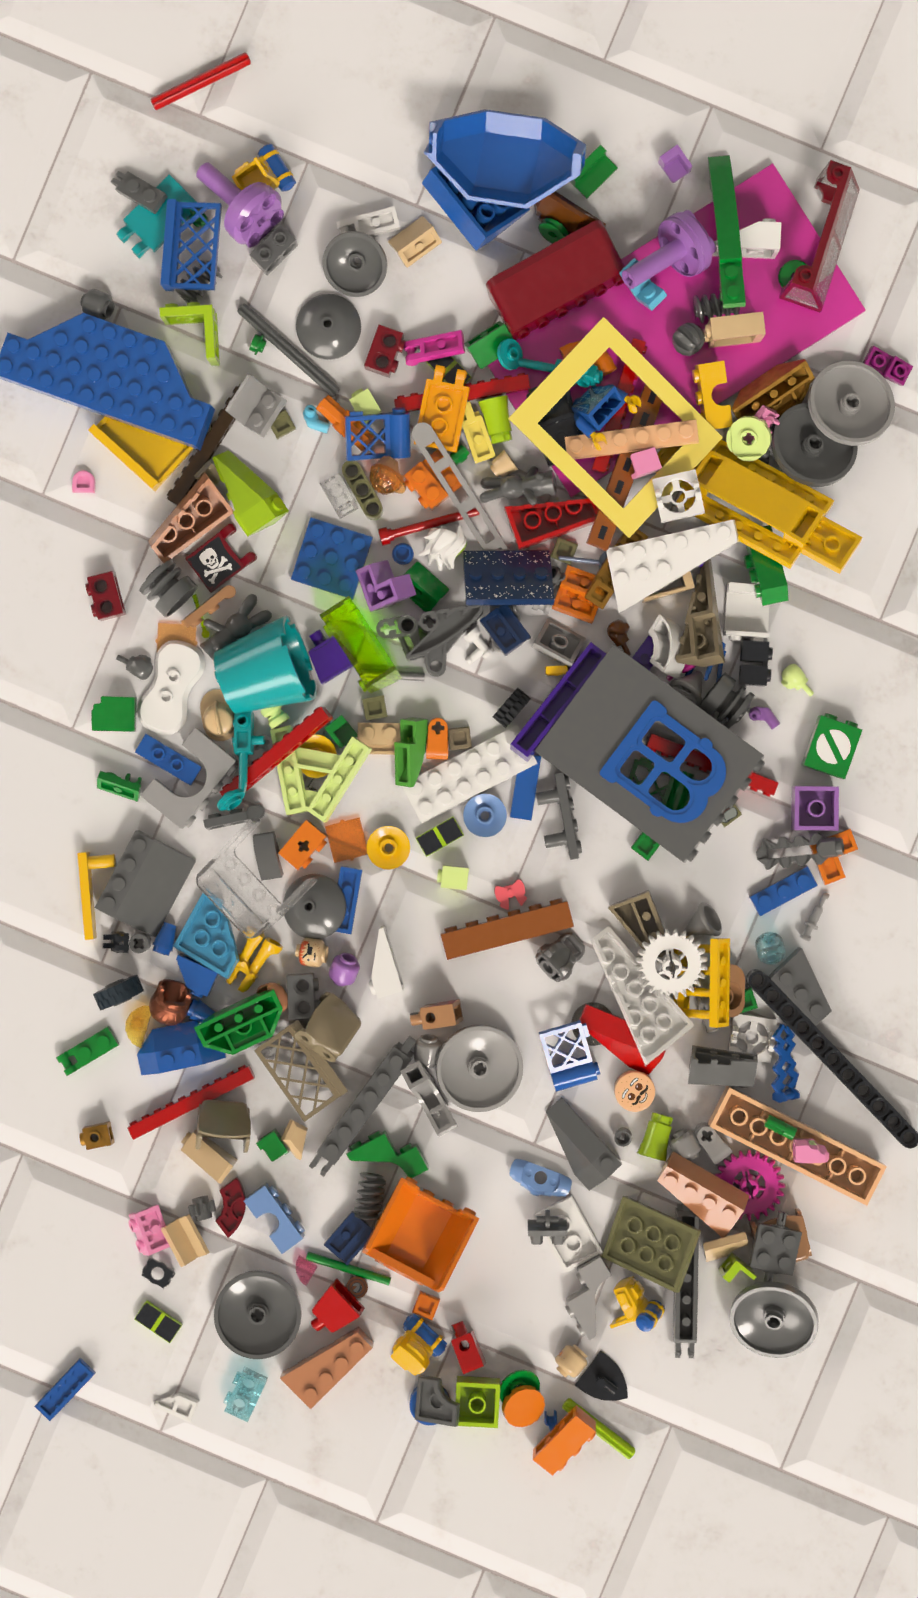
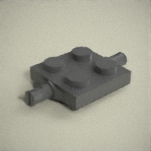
M778 1211L776 1224L759 1222L757 1224L749 1266L765 1272L763 1282H772L774 1274L781 1273L793 1276L802 1232L785 1226L788 1214L786 1212Z

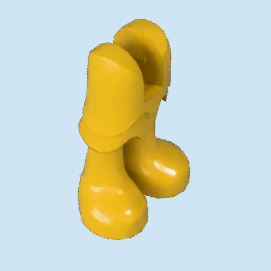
M248 926L246 929L247 941L241 954L238 953L239 962L230 978H226V982L231 985L240 971L246 974L238 988L242 993L246 992L255 982L258 972L267 958L272 954H279L283 949L279 942L267 937L252 964H250L249 959L265 937L263 932L253 926Z

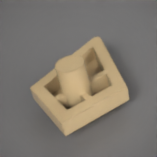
M290 1119L281 1140L296 1159L301 1160L308 1128Z

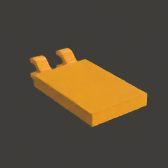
M436 365L433 380H426L418 423L429 424L446 451L457 453L470 387L464 386L467 372L457 369L455 384L443 382L446 371L445 366ZM432 442L431 444L426 446L430 448L439 449L435 442Z

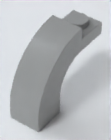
M420 1061L400 1071L439 1137L458 1126L441 1092Z

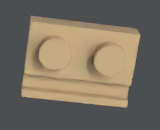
M358 722L357 739L372 748L369 754L395 755L394 742L401 741L400 723Z

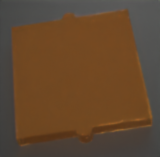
M158 623V639L155 640L157 652L163 644L171 640L184 641L196 646L198 644L196 641L197 626L195 628L191 626L185 628L183 624Z
M360 817L347 821L340 820L339 823L325 826L334 863L348 859L353 861L356 857L367 855V843Z

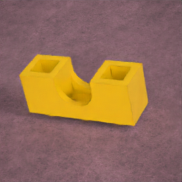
M718 361L695 365V370H692V377L698 387V392H695V399L697 405H700V415L714 429L731 427L733 424L731 406L717 405L711 396L712 390L716 385L727 383L725 362Z

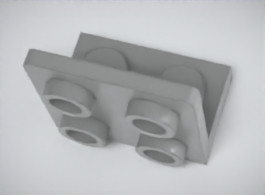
M247 374L237 392L229 401L225 411L246 428L265 437L287 400L266 388L252 375Z

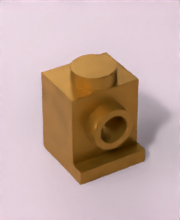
M110 1121L85 1126L82 1129L83 1133L79 1134L80 1143L82 1146L86 1145V1150L111 1146L115 1143ZM97 1134L99 1137L98 1141H93L91 1135Z

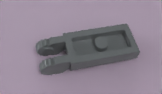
M259 805L249 806L247 811L243 812L242 809H234L229 811V815L221 816V813L208 815V819L203 820L204 827L207 830L258 820L263 818L265 811Z

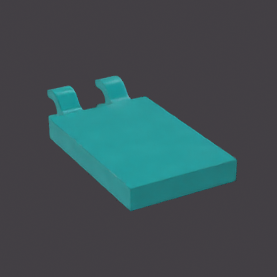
M170 174L156 187L167 195V199H176L177 202H196ZM167 199L156 214L137 205L123 219L126 226L116 233L123 243L128 241L134 233L142 240L131 249L139 259L149 249L155 253L164 244ZM183 209L182 217L186 221L191 216L190 210L193 211V209Z

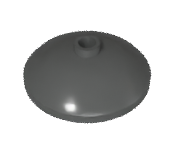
M358 231L341 233L330 241L323 254L322 265L326 279L334 289L344 295L351 297L369 295L380 287L386 277V254L381 245L368 234ZM355 257H359L361 263H357Z
M322 294L310 299L301 308L296 321V332L301 345L308 353L320 359L333 360L347 355L356 346L361 334V320L356 308L347 299L335 294ZM329 320L332 322V325L325 327L324 322Z
M309 874L300 877L288 888L284 897L283 912L287 924L296 934L304 938L322 939L332 935L341 926L346 914V899L341 887L333 879L320 874ZM308 903H311L313 906L311 911L307 909Z

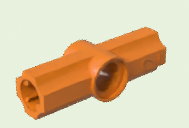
M328 395L319 403L316 410L333 424V428L345 438V416H349L350 411L342 408L337 401ZM351 421V431L355 435L363 428L360 421ZM366 430L359 439L368 445L374 436ZM358 440L355 442L354 445L360 451L365 449Z

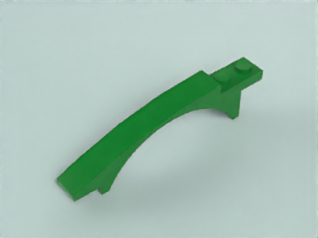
M730 155L708 157L709 184L713 197L717 233L720 301L723 303V308L745 307L742 252Z

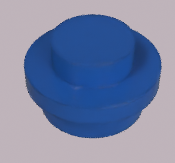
M400 543L393 548L392 557L397 564L406 565L412 561L414 552L410 545Z

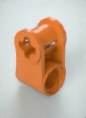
M434 718L428 725L426 759L448 760V726L442 718ZM437 721L440 722V725L444 726V730H440V734H436V731L432 729V726L436 725Z

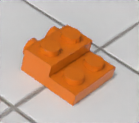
M439 449L430 455L434 462L444 457ZM426 459L419 462L404 475L406 479L404 484L411 492L415 490L420 496L418 501L425 509L429 507L433 511L449 497ZM450 466L441 471L453 493L462 487Z

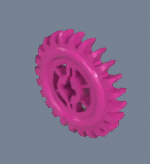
M748 1149L746 1155L739 1150V1157L731 1154V1161L728 1159L723 1160L726 1166H718V1170L722 1173L715 1174V1176L733 1185V1182L738 1184L740 1190L749 1195L745 1210L739 1217L741 1220L743 1215L746 1214L748 1221L751 1220L752 1214L759 1220L760 1212L767 1217V1208L775 1211L773 1203L781 1204L777 1196H784V1192L779 1190V1188H785V1184L779 1182L781 1179H784V1175L777 1174L781 1167H773L775 1160L767 1161L768 1156L763 1155L760 1157L759 1151L752 1155L750 1149ZM752 1169L759 1173L755 1176L750 1174L749 1170ZM742 1171L743 1176L740 1180L735 1179L736 1175ZM746 1171H747V1175H748V1180H749V1182H750L751 1185H752V1195H753V1197L751 1196L750 1189H748V1187L746 1186V1183H747V1178H746V1174H745ZM761 1175L765 1180V1187L759 1185L758 1179ZM759 1190H762L763 1193L759 1197H756Z

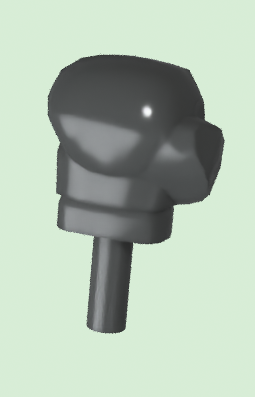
M120 655L116 657V660L126 664L127 671L141 680H146L152 673L153 665L151 658L146 655L132 656L129 660Z

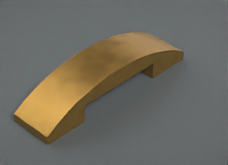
M638 529L630 538L623 533L614 547L646 540L648 536ZM606 557L584 597L600 609H604L614 593L608 557Z

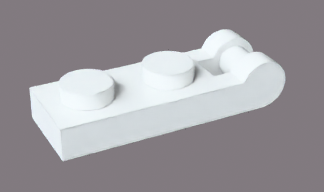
M395 206L336 222L337 229L341 233L349 232V227L355 226L356 231L368 234L371 237L400 229Z

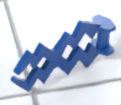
M780 1024L772 1036L777 1042L773 1049L779 1054V1059L772 1067L778 1075L771 1084L775 1091L772 1094V1100L778 1103L800 1098V1092L795 1089L799 1073L794 1070L797 1063L790 1055L796 1045L792 1041L795 1034L784 1024ZM784 1029L787 1036L782 1039L780 1035ZM785 1062H787L788 1065L785 1068V1070H783L782 1067L785 1064ZM788 1074L791 1078L786 1083V1085H784L782 1082ZM785 1086H788L789 1089H786V1090L783 1092L782 1090L785 1088Z

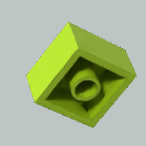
M457 1376L455 1402L460 1403L458 1426L498 1428L500 1378Z

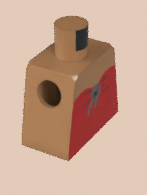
M460 999L424 1005L420 1008L419 1012L410 1013L411 1025L422 1024L423 1030L459 1024L463 1021Z

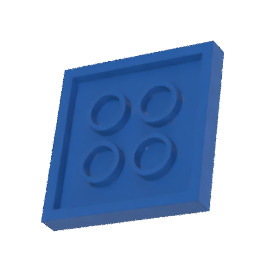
M310 518L291 580L353 600L359 584L356 570L364 567L373 537Z

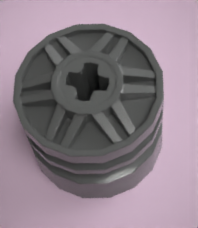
M172 559L154 569L139 589L143 595L148 594L147 599L149 601L157 597L160 598L155 608L166 618L176 612L198 588L189 576H185L180 580L177 579L182 569L180 567L174 569L176 563Z
M725 672L709 690L698 707L710 716L715 711L719 712L716 720L721 722L724 718H727L724 726L730 729L731 726L738 723L745 715L755 695L749 692L742 698L741 696L746 690L744 686L737 692H734L733 688L736 680Z

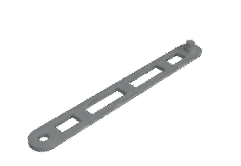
M423 422L416 424L412 429L413 440L483 551H495L500 547L503 551H509L433 428ZM432 442H435L444 456L437 462L433 461L425 448ZM449 466L469 496L462 503L458 501L441 474V471ZM476 507L495 537L487 544L467 515V512Z

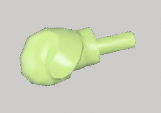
M790 664L782 671L781 683L787 689L795 688L796 690L802 688L810 697L814 694L806 685L808 679L798 665Z

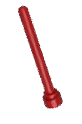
M474 507L467 512V515L470 518L479 515V512ZM459 512L393 530L391 528L387 529V527L380 528L378 532L382 546L391 544L390 541H394V538L463 520V517Z

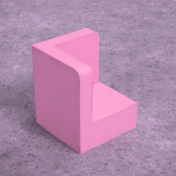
M655 447L630 456L635 473L631 475L632 480L656 473L662 468Z

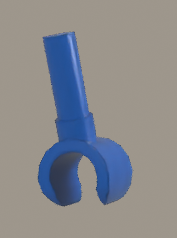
M554 1410V1416H548L547 1411L544 1412V1423L549 1426L550 1431L557 1424L556 1410Z

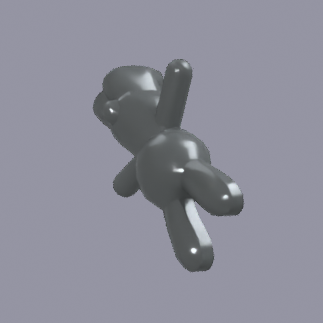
M532 466L523 479L517 475H509L503 479L486 477L481 480L480 484L482 488L491 490L484 491L480 494L479 498L482 503H486L502 497L514 500L525 495L529 504L535 505L537 504L535 496H542L544 494L556 496V478L553 470L538 473L536 466Z
M248 595L238 613L231 615L225 626L211 619L204 620V626L216 631V633L201 643L200 647L213 661L215 651L248 635L252 628L260 626L271 619L272 613L268 610H263L253 617L247 618L257 604L256 595Z

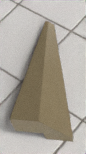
M709 559L702 565L699 574L696 576L697 584L690 599L685 619L684 634L680 638L681 646L678 655L675 657L677 663L699 667L725 663L711 559Z

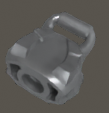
M565 933L554 943H546L541 946L535 958L537 964L550 979L556 982L564 981L572 974L574 964L584 955L585 945L574 933ZM566 938L579 953L574 955L571 949L564 944Z

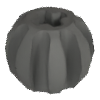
M685 323L675 331L672 342L678 353L691 356L702 348L705 336L703 330L698 325Z

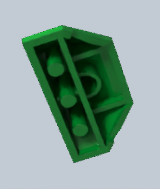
M274 989L253 994L213 1013L195 1025L194 1029L203 1047L234 1055L272 1037L283 1007Z

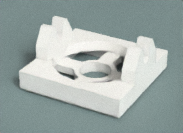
M696 469L652 479L661 523L705 513ZM679 480L688 482L694 490L685 491L680 488ZM672 482L673 490L670 495L662 497L664 487ZM682 491L685 494L683 502H674L672 499L673 493ZM695 497L693 505L685 511L684 503L687 501V498ZM672 502L677 506L679 513L668 510L664 504Z
M739 1014L733 1017L728 1051L753 1054L754 1046L759 1042L768 1043L761 1052L755 1055L758 1056V1061L771 1063L773 1047L775 1046V1039L772 1036L776 1031L777 1019ZM751 1022L750 1029L744 1033L739 1032L738 1029L742 1024ZM758 1023L766 1028L768 1036L760 1035L757 1031ZM750 1031H754L758 1035V1040L753 1044L746 1041V1034ZM737 1039H742L747 1044L746 1052H743L738 1047Z

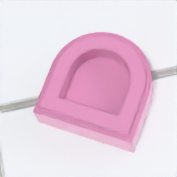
M85 470L77 472L73 477L72 492L95 493L94 476Z

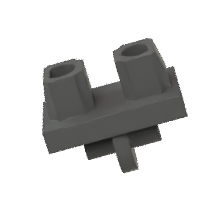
M545 1210V1216H537V1220L528 1219V1236H530L531 1244L541 1245L543 1243V1236H552V1244L563 1245L564 1238L567 1237V1220H558V1216H550V1210Z

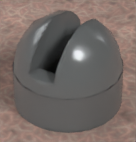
M624 1127L619 1128L614 1136L616 1144L622 1147L628 1146L632 1141L631 1131ZM622 1133H626L624 1140L620 1139Z

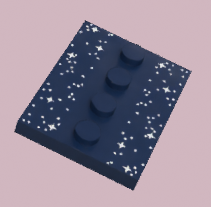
M550 550L463 551L466 605H554Z

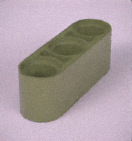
M355 460L346 461L342 466V473L362 511L370 520L379 519L383 514V507L363 469ZM348 467H357V474L355 476H348L346 474ZM360 485H366L369 488L366 495L357 494V488ZM371 504L378 505V513L374 515L367 512L368 506Z

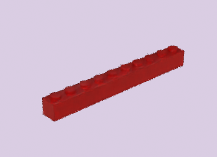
M633 338L631 345L641 355L646 353V342ZM626 364L624 365L618 388L628 393L629 396L634 391L635 385H633V382L637 380L638 376ZM625 403L606 423L604 432L622 429L621 421L622 419L625 420L627 414L625 408L628 406V403ZM613 455L595 457L592 471L602 474L609 471L611 464L608 462L610 458H613Z
M519 373L515 377H512V375L504 376V379L492 378L488 382L481 380L477 381V384H464V386L470 387L468 401L531 389L528 374L525 375V373ZM411 393L408 397H405V395L397 396V399H394L395 408H405L406 412L420 410L424 394Z
M325 707L314 709L313 714L306 716L301 724L293 727V731L286 733L281 741L275 742L270 750H266L262 754L261 758H257L252 762V765L248 767L246 791L333 719ZM239 775L235 776L230 784L222 787L223 790L220 791L222 796L228 791L238 789Z
M654 734L650 735L646 745L655 753L659 751L662 756L667 758L672 756L674 759L684 747ZM692 750L684 760L687 762L686 765L694 768L695 765L703 772H707V770L712 771L710 759L705 754L696 750ZM752 773L749 777L752 781L749 784L750 790L755 792L760 790L765 796H774L779 783Z
M243 1065L238 1068V1071L227 1073V1077L223 1079L221 1077L215 1079V1083L211 1085L209 1083L203 1085L199 1091L197 1089L193 1090L189 1096L185 1097L184 1095L178 1098L177 1102L173 1103L172 1101L166 1104V1108L161 1109L160 1107L154 1110V1114L150 1116L149 1114L142 1116V1120L138 1122L137 1120L129 1123L130 1126L127 1127L132 1139L134 1140L199 1107V1104H202L204 1100H213L255 1078V1075L250 1065Z

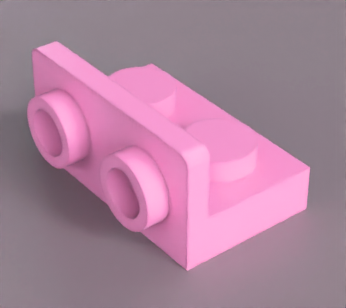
M159 1205L129 1214V1227L136 1234V1246L140 1253L150 1256L170 1247L161 1231V1228L166 1225Z

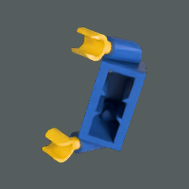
M613 384L590 387L580 398L574 400L572 406L577 428L588 438H592L597 450H601L598 442L603 441L607 445V440L604 434L595 433L596 431H600L625 403H628V410L631 413H637L636 405L641 407V400L638 396L632 395L629 397L628 393Z

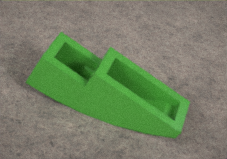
M414 717L400 719L401 741L394 742L395 785L414 787L424 759L428 719Z

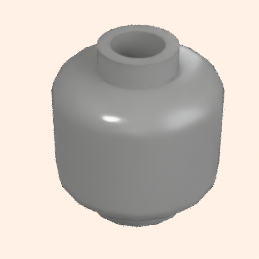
M422 1035L414 1044V1060L416 1062L420 1061L425 1068H433L436 1065L438 1053L443 1045L442 1042L435 1035Z
M681 1129L672 1134L673 1139L669 1142L672 1152L674 1151L689 1161L700 1156L701 1145L693 1131L685 1132L684 1129Z

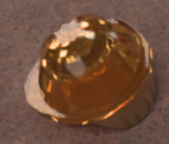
M390 456L381 457L376 464L371 466L370 482L373 489L378 493L388 495L391 493L401 494L406 491V484L403 480L405 476L400 474L398 462Z

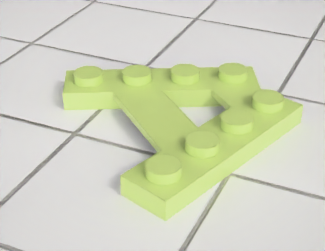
M289 725L270 730L272 744L281 741L286 733L293 731V726ZM355 737L350 739L341 755L297 748L277 765L286 815L308 811L322 822L327 823L372 748ZM301 768L329 773L318 792L305 790Z

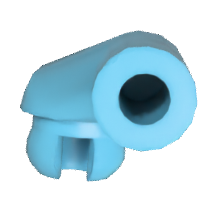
M306 406L303 411V417L307 426L327 434L330 423L319 420L315 406Z

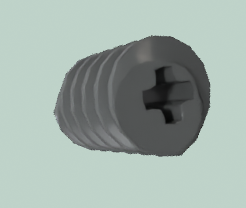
M196 266L192 268L194 273L200 270V268ZM217 270L216 276L222 278L223 276ZM205 271L197 280L200 284H208L210 282V274ZM187 273L186 275L189 280L191 276ZM184 279L180 280L181 283H185L187 281ZM175 289L186 303H190V301L198 302L196 295L204 297L202 290Z
M712 293L709 300L707 295L703 294L701 301L697 295L693 296L695 320L696 317H699L701 323H704L705 316L710 319L714 315L721 317L722 314L730 316L731 313H734V315L740 313V307L723 308V303L720 301V293L718 299Z
M363 1172L360 1173V1176L364 1177L365 1181H359L358 1184L363 1186L364 1189L357 1190V1193L361 1194L362 1198L355 1200L361 1206L354 1207V1210L360 1214L355 1217L376 1221L380 1217V1214L377 1212L382 1210V1206L377 1203L383 1202V1197L380 1195L385 1192V1189L380 1186L386 1185V1180L382 1178L384 1177L382 1175Z

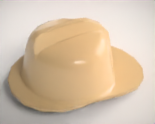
M220 689L207 692L200 703L203 728L206 734L213 740H228L234 735V712L226 703Z

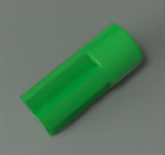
M768 1115L764 1122V1127L790 1140L794 1138L797 1132V1128L771 1115Z

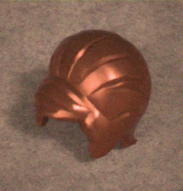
M171 979L159 981L158 987L149 1002L151 1016L157 1022L168 1026L181 1023L187 1016L191 1002V993H189V989L182 982Z

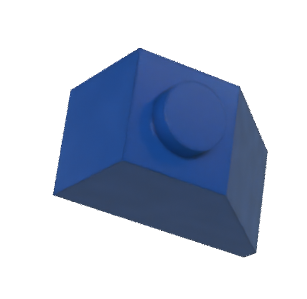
M179 954L176 960L187 988L192 990L191 994L200 998L209 996L219 974L200 962Z

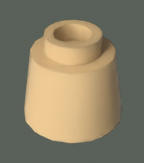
M505 450L492 461L493 465L490 466L495 476L499 477L501 475L502 478L518 470Z

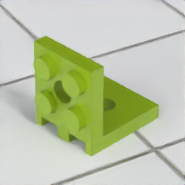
M198 302L187 303V306H178V304L170 303L165 304V307L159 308L160 317L165 325L204 323L206 358L211 366L220 365L217 313H215L213 305H200Z

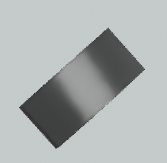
M275 832L254 834V851L261 881L282 878L284 873L278 856L280 849Z

